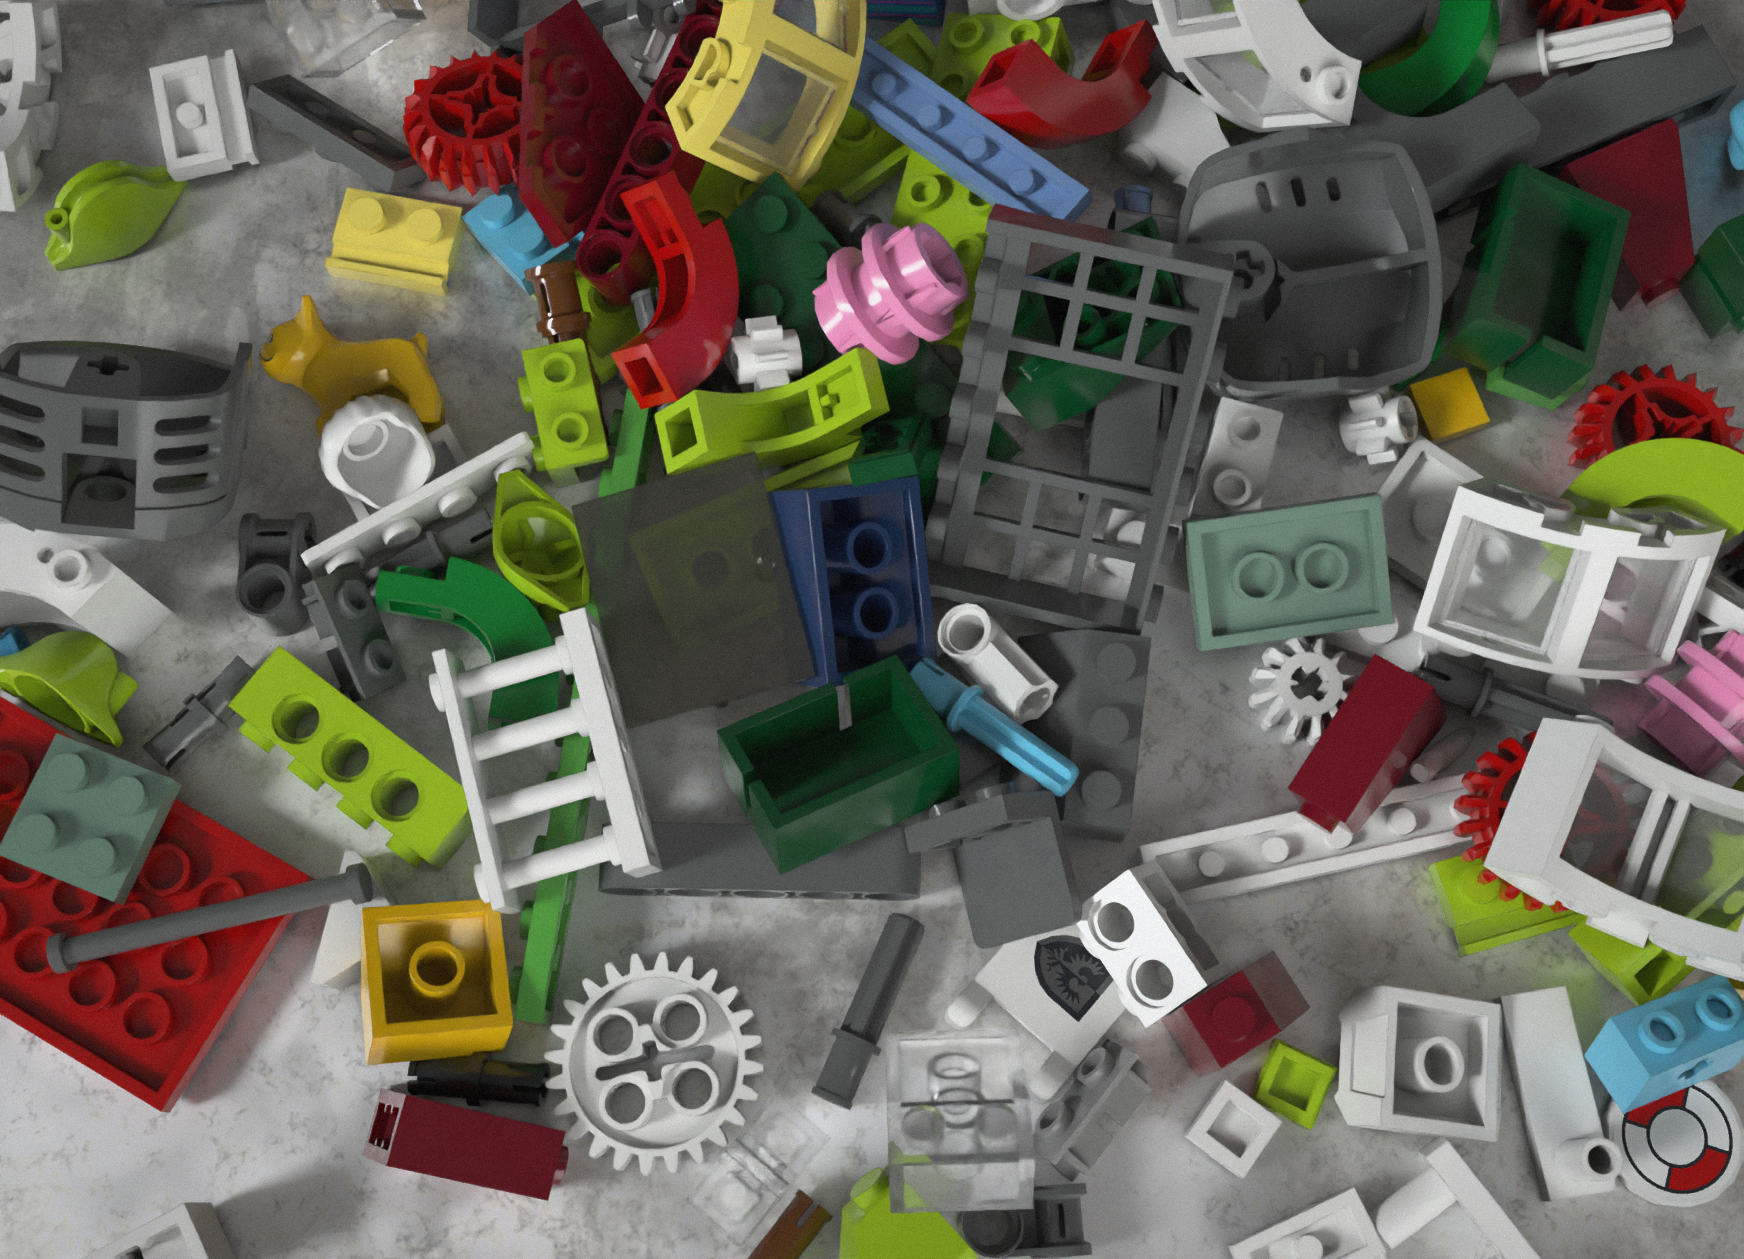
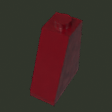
M1670 118L1566 164L1557 178L1631 212L1611 298L1620 312L1642 302L1646 308H1652L1670 299L1680 291L1681 288L1678 282L1695 263L1679 127L1674 119Z
M1374 654L1287 788L1298 802L1302 803L1297 814L1328 834H1332L1338 825L1355 836L1408 771L1411 763L1421 755L1447 721V715L1434 686Z
M1273 950L1161 1021L1196 1077L1200 1078L1223 1069L1277 1035L1311 1007Z
M381 1088L362 1155L388 1167L548 1201L552 1186H559L564 1177L569 1151L567 1146L562 1145L566 1131Z

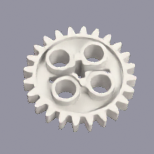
M666 952L659 953L654 970H647L641 956L637 953L632 954L630 974L624 976L609 962L605 964L607 985L601 988L587 978L582 981L584 990L590 998L584 1005L573 1000L566 999L563 1005L575 1017L572 1025L556 1024L551 1026L550 1030L566 1041L564 1049L547 1052L544 1059L562 1065L563 1074L551 1078L545 1084L546 1088L566 1090L568 1096L556 1106L553 1112L556 1116H569L576 1113L579 1119L572 1126L568 1134L570 1139L578 1140L590 1133L595 1136L589 1150L590 1157L598 1159L610 1147L615 1148L614 1169L623 1171L633 1155H638L642 1175H652L657 1157L664 1158L671 1174L680 1173L681 1153L688 1151L690 1156L698 1164L702 1165L706 1163V1152L703 1142L710 1139L715 1144L726 1149L730 1144L722 1126L727 1121L744 1127L748 1124L744 1115L736 1108L739 1100L759 1101L760 1095L752 1088L746 1086L745 1082L746 1076L765 1073L764 1065L747 1060V1052L763 1045V1038L757 1035H743L741 1030L756 1016L751 1009L735 1013L731 1011L730 1008L737 1001L740 991L733 986L717 994L715 989L719 982L720 973L716 969L712 968L700 980L695 979L696 961L692 957L687 956L678 971L674 972L671 968L669 955ZM680 1005L696 1007L700 1015V1025L697 1032L691 1038L684 1041L671 1039L666 1031L668 1014ZM627 1019L633 1029V1040L630 1046L620 1054L608 1055L600 1043L603 1028L612 1020ZM654 1045L665 1055L680 1054L707 1045L714 1047V1055L710 1058L665 1065L661 1069L662 1079L655 1081L652 1074L646 1071H635L603 1081L597 1078V1072L601 1068L646 1061L650 1058L649 1048ZM692 1071L706 1072L712 1082L710 1099L699 1108L687 1109L678 1097L680 1080ZM626 1085H637L645 1096L643 1113L633 1122L621 1123L614 1116L612 1110L614 1095L620 1088Z

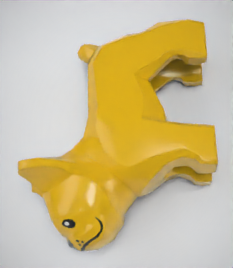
M303 295L301 307L296 317L272 328L267 342L262 344L259 350V361L269 377L303 389L304 393L319 408L321 413L316 418V431L319 438L322 436V429L325 423L332 419L335 410L343 408L348 401H354L356 397L362 395L371 397L378 394L385 395L386 397H396L403 403L408 404L415 409L426 434L445 425L443 395L433 380L427 358L428 338L424 333L418 332L412 340L393 337L361 342L339 341L326 328L311 295Z

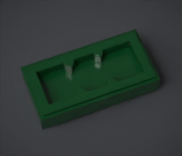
M923 411L870 422L848 463L853 487L918 474L934 434L929 413Z

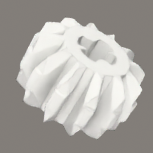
M1298 637L1287 639L1284 644V653L1279 649L1269 647L1262 655L1265 667L1254 668L1249 676V681L1255 687L1261 689L1252 694L1248 699L1249 707L1257 710L1269 709V713L1262 720L1260 726L1264 731L1271 730L1277 722L1285 726L1282 734L1284 744H1293L1302 730L1309 745L1315 746L1346 699L1347 692L1351 691L1359 679L1357 674H1340L1339 669L1348 658L1346 652L1340 651L1336 653L1331 660L1323 656L1326 648L1323 638H1316L1307 652ZM1307 683L1315 692L1312 696L1308 695L1300 700L1293 693V689Z

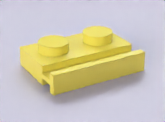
M347 187L332 237V243L334 244L330 258H326L324 266L331 276L446 296L449 273L453 272L465 229V223L461 218L465 212L462 207Z

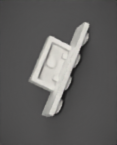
M448 423L428 433L427 436L435 455V468L429 482L382 509H376L342 492L359 522L304 551L301 557L305 565L317 578L356 563L360 570L365 564V559L386 547L394 549L410 543L419 536L422 527L440 517H455L469 510L476 503L478 496L497 486L500 473L519 469L528 476L532 466L535 465L532 449L535 446L528 433L522 431L471 460L467 457Z

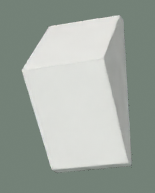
M345 850L339 874L345 873L348 865L363 862L367 866L372 880V901L355 905L350 899L330 905L310 982L336 990H342L361 978L362 908L400 905L375 863L354 851Z

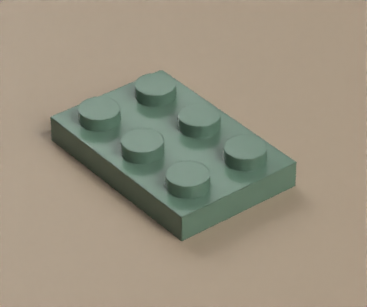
M1373 492L1182 520L1196 648L1200 651L1394 623L1380 494Z

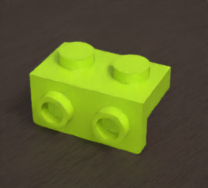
M577 338L522 350L526 375L517 377L525 413L534 412L539 434L530 436L535 446L532 449V454L537 471H547L557 488L581 483L579 466L606 461L609 458L586 346L582 339Z

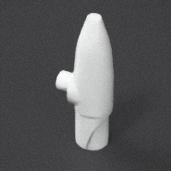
M1475 728L1457 729L1427 749L1424 754L1410 765V772L1414 779L1421 783H1427L1438 773L1445 771L1468 749L1475 736Z

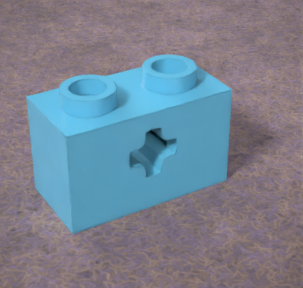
M1713 976L1610 1017L1584 1056L1624 1114L1735 1068L1744 1057V1001L1725 976Z

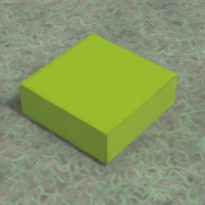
M1275 1038L1271 1041L1248 1096L1269 1112L1306 1130H1312L1338 1067Z

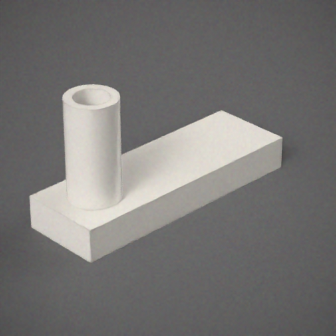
M1566 985L1494 998V1003L1500 1004L1502 1008L1504 1046L1542 1202L1617 1190L1615 1178L1622 1171L1623 1155L1614 1142L1604 1138Z
M1436 1137L1418 1151L1429 1167L1368 1213L1376 1230L1393 1250L1457 1201L1502 1259H1541L1451 1143L1443 1137Z

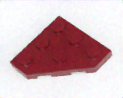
M577 0L570 1L524 33L518 196L554 248L570 241L589 225L645 106V102ZM667 157V158H664V159H663L662 161H660L658 164H661L662 162H664L665 160H667L668 157Z

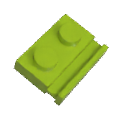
M1564 844L1560 858L1572 865ZM1462 855L1435 862L1428 866L1449 928L1453 929L1459 945L1457 951L1460 958L1577 925L1585 916L1570 909L1562 913H1554L1545 903L1537 911L1525 910L1522 891L1515 899L1509 902L1500 900L1499 889L1503 882L1500 878L1486 885L1478 883L1477 877L1479 872L1486 868L1483 866L1484 862L1481 858L1467 863L1461 860Z

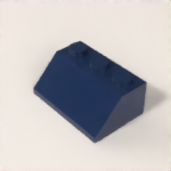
M907 476L853 487L852 482L769 491L768 498L789 684L820 687L832 682L834 687L844 685L843 676L895 654L908 673L912 671L918 662H924L926 657L931 658L938 665L919 477Z

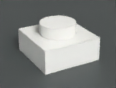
M1224 1080L1220 1083L1184 1137L1237 1177L1244 1178L1282 1121L1229 1081Z

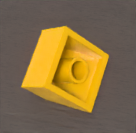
M482 899L362 908L361 1006L366 1066L471 1056L474 1052H490L491 1054L503 1052L513 1028L501 913L492 910L491 902L484 903Z

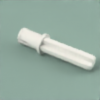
M1663 9L1546 34L1544 28L1538 29L1537 36L1498 44L1486 81L1488 84H1493L1496 81L1540 72L1546 78L1551 76V70L1667 47L1672 44L1674 36L1671 15L1668 10Z

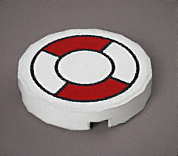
M1707 1079L1624 1114L1611 1096L1602 1116L1604 1138L1614 1142L1623 1155V1168L1619 1174L1621 1177L1618 1178L1629 1191L1653 1204L1693 1207L1715 1200L1734 1183L1744 1160V1129L1736 1108L1721 1089Z

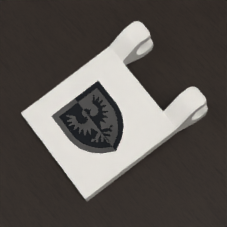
M1075 924L1003 944L948 1007L944 1018L956 1031L964 1032L988 1003L994 999L1053 1051L1025 1087L1027 1093L1038 1103L1044 1104L1054 1096L1126 1007L1117 994L1116 982L1102 961L1094 957L1085 948L1079 936V926Z

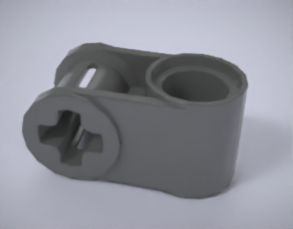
M299 512L295 519H261L257 513H246L242 516L239 526L238 544L240 556L237 586L235 589L236 601L250 619L268 635L277 637L291 635L302 628L309 616V612L306 606L302 604L301 599L306 598L302 585L312 581V572L305 565L301 554L317 545L315 520L309 512ZM277 591H285L282 601L272 609L262 610L263 603L269 595Z
M1086 1183L1025 1187V1191L984 1193L973 1196L963 1205L958 1214V1233L977 1255L983 1257L1031 1256V1258H1057L1091 1255L1092 1245L1084 1240L1080 1197L1087 1194ZM992 1204L1000 1208L1006 1215L1008 1227L1007 1233L999 1243L985 1246L974 1236L972 1222L973 1217L981 1207ZM1057 1205H1058V1215H1059L1060 1236H1059V1228H1058Z

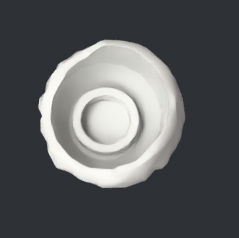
M376 394L371 397L362 395L356 397L354 401H348L343 408L335 410L332 419L325 423L322 429L321 441L318 443L320 466L332 486L376 509H382L426 485L435 468L433 447L418 419L415 409L399 399L386 397L385 395Z

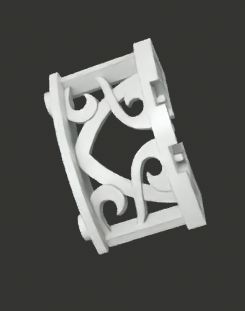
M0 0V13H10V19L0 23V71L6 76L7 72L12 69V80L7 83H0V103L7 107L5 114L0 116V211L16 212L30 199L44 175L40 167L36 166L40 151L53 150L60 105L55 101H49L50 73H62L61 35L56 0Z

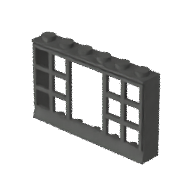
M995 203L987 219L985 232L989 234L984 258L979 266L974 292L977 293L972 318L963 342L961 355L964 357L959 382L951 402L949 412L951 421L947 441L938 466L937 478L939 480L935 500L925 530L930 594L942 599L964 604H977L982 608L1073 629H1093L1140 636L1144 621L1156 623L1164 586L1154 584L1159 563L1171 566L1179 528L1169 526L1174 504L1186 507L1189 499L1195 468L1184 466L1189 444L1200 446L1203 444L1211 407L1201 405L1200 402L1205 382H1219L1227 343L1216 341L1222 317L1235 319L1243 290L1244 278L1233 276L1234 254L1227 253L1226 255L1026 212ZM1034 242L1080 252L1074 285L1025 274L1031 243ZM1094 256L1144 266L1137 297L1133 298L1087 288ZM1157 269L1207 280L1199 312L1150 301ZM1021 290L1070 300L1060 345L1012 334ZM1083 303L1132 313L1122 358L1073 348ZM1146 317L1195 327L1184 372L1135 361ZM1014 350L1180 387L1153 493L986 456L1008 351ZM983 471L1030 481L1021 521L975 511ZM1042 484L1089 494L1080 535L1034 525ZM1102 497L1149 508L1139 548L1093 538ZM971 526L1017 536L1009 576L963 565ZM1030 539L1076 550L1067 589L1021 579ZM1089 553L1135 563L1126 602L1080 592Z

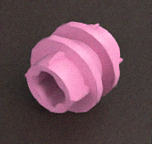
M876 223L862 237V251L855 247H842L832 254L827 262V280L812 292L815 295V311L818 321L828 339L840 353L844 355L856 347L866 348L876 355L877 358L892 365L903 364L915 356L919 348V337L932 342L941 340L950 334L954 325L953 309L970 297L967 292V277L955 251L935 228L926 223H917L912 228L907 225L902 229L890 223Z
M1730 629L1709 651L1687 640L1676 651L1691 668L1690 671L1675 686L1657 674H1653L1644 683L1646 688L1659 702L1636 726L1658 748L1691 775L1708 780L1727 760L1744 771V635L1734 629Z

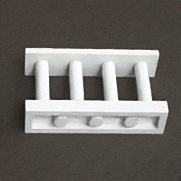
M585 607L559 615L564 635L555 638V645L466 671L463 661L446 649L432 652L436 673L429 675L430 691L437 709L440 712L446 711L481 863L474 865L475 883L484 903L491 902L493 911L508 915L522 912L517 887L610 860L614 866L622 864L623 872L636 878L663 871L600 623ZM560 670H564L566 675L574 673L580 697L571 700V707L480 733L471 696ZM578 732L582 738L590 736L596 761L587 763L586 771L495 797L487 759ZM595 796L597 801L606 800L612 825L603 827L602 835L513 861L510 860L502 826L503 822Z

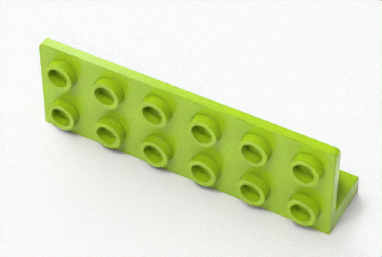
M952 12L946 17L930 80L974 109L966 99L992 55L1032 38L1056 65L1070 76L1075 62V55L1061 17H1045L1034 21L1029 19L1016 21L1000 14H975L969 16L968 13ZM910 149L890 224L902 229L907 225L912 228L917 223H926L935 228L946 239L959 258L967 277V292L970 297L953 309L954 325L950 334L941 340L930 343L952 345L962 353L963 342L972 318L977 293L974 292L979 266L984 258L989 234L985 232L987 219L993 206L913 149Z

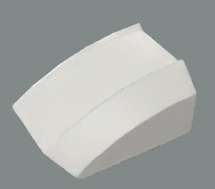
M1392 986L1355 988L1338 1015L1342 1024L1338 1092L1334 1099L1348 1126L1497 1143L1502 1117L1504 1052L1501 1005Z

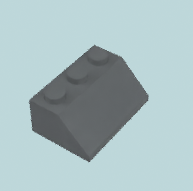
M1093 629L1018 637L1017 643L1059 686L1054 693L1053 704L1037 720L1026 721L1021 726L1074 762L1080 771L1075 783L1063 796L1054 795L1064 835L1122 843L1130 830L1152 637ZM1008 761L1001 764L999 784L1014 782L1017 793L1047 790Z

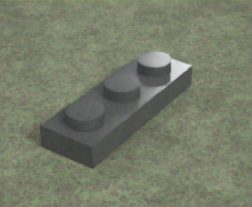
M287 74L250 85L246 102L247 107L267 118L269 125L274 129L293 134L313 146L315 152L322 158L341 163L359 174L368 186L379 191L391 193L424 180L426 173L423 168L418 167L416 160H413L409 146L291 75Z

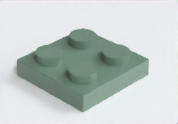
M56 733L0 844V856L124 905L182 784L174 779Z

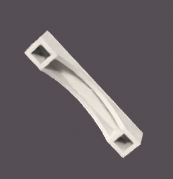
M1162 72L1148 90L1152 98L1147 106L1134 120L1120 128L1115 153L1122 158L1124 164L1134 173L1141 176H1150L1170 189L1174 198L1182 204L1189 182L1197 166L1210 155L1229 148L1230 145L1221 131L1216 113L1199 99L1200 95ZM1257 185L1256 191L1261 209L1264 212H1269L1271 205L1267 190L1261 185ZM1441 254L1443 310L1458 288L1463 268Z

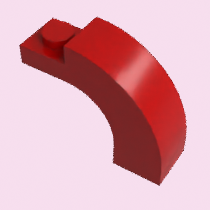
M1147 19L1105 36L1082 79L1079 80L1068 75L1057 66L1031 38L992 55L966 101L979 114L1026 146L1046 150L1068 148L1116 131L1129 124L1143 111L1152 95L1143 87L1139 80L1149 70L1151 65L1149 57L1159 40L1153 25Z
M674 170L638 183L620 194L653 257L659 279V299L651 322L638 336L611 353L641 410L677 401L706 380L717 367L729 346L738 314V272L726 228L721 217L701 224L693 209L691 198L681 186Z

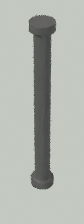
M361 862L348 865L346 872L343 874L78 936H72L69 932L52 934L48 937L46 943L47 958L52 970L57 974L74 971L80 962L351 899L355 905L372 901V880L367 866Z

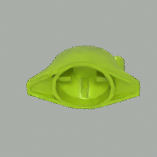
M124 160L102 161L85 168L63 186L56 198L54 209L46 213L44 222L52 232L45 249L46 257L57 271L105 262L131 254L146 244L157 232L188 182L186 180L181 182L174 181L167 172V166H138Z
M519 469L500 473L497 484L492 540L493 555L502 577L523 593L535 608H539V615L547 622H557L560 620V614L583 607L586 608L589 604L590 545L581 524L565 507Z
M65 631L46 636L22 651L0 657V689L77 733L119 749L124 738L117 726V713L137 691L139 685L134 679L122 672L113 650L106 642L88 632Z

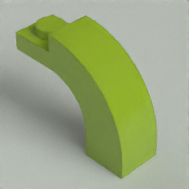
M856 347L814 373L787 385L749 393H720L693 390L654 414L667 475L720 476L779 467L835 450L863 436L861 426L888 412L890 409L877 356L869 349Z
M1662 438L1638 442L1616 450L1593 463L1573 481L1559 498L1569 500L1575 505L1574 514L1601 519L1608 518L1611 507L1650 508L1668 505L1726 528L1727 530L1722 540V543L1725 544L1744 530V455L1728 447L1697 439ZM1541 541L1540 544L1550 551L1537 567L1559 582L1565 575L1574 548Z

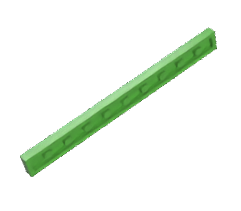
M630 389L626 391L623 410L614 409L612 414L609 440L611 446H616L613 468H603L599 485V502L606 505L602 527L593 526L589 539L590 563L595 564L592 585L589 587V604L586 609L599 620L612 674L614 672L634 558V550L628 536L638 532L656 432V429L653 428L651 417L653 416L652 411L657 407L654 406L641 410ZM574 673L566 675V683L573 685L571 700L579 698ZM578 732L554 739L555 746L562 747L558 772L550 771L548 773L546 782L586 771L587 763L596 761L590 736L582 738ZM591 797L547 809L551 811L546 836H537L532 855L584 840ZM579 870L538 881L535 901L526 900L524 903L519 927L520 939L527 940L523 966L515 965L513 967L509 980L511 1006H515L513 1018L523 1023L548 1027L552 1025Z

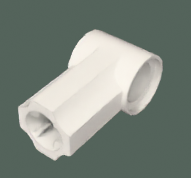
M965 603L955 606L946 613L938 629V642L943 651L960 664L1012 720L1020 725L1032 719L1037 720L1053 704V696L1059 686L1013 639L1010 632L985 609L977 604ZM984 634L980 643L971 649L975 639Z

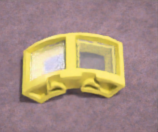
M719 0L723 2V8L715 38L703 39L700 50L687 76L673 97L665 105L680 147L683 151L758 185H761L776 171L782 174L798 192L806 181L819 171L823 156L831 145L851 101L864 51L867 13L866 0Z

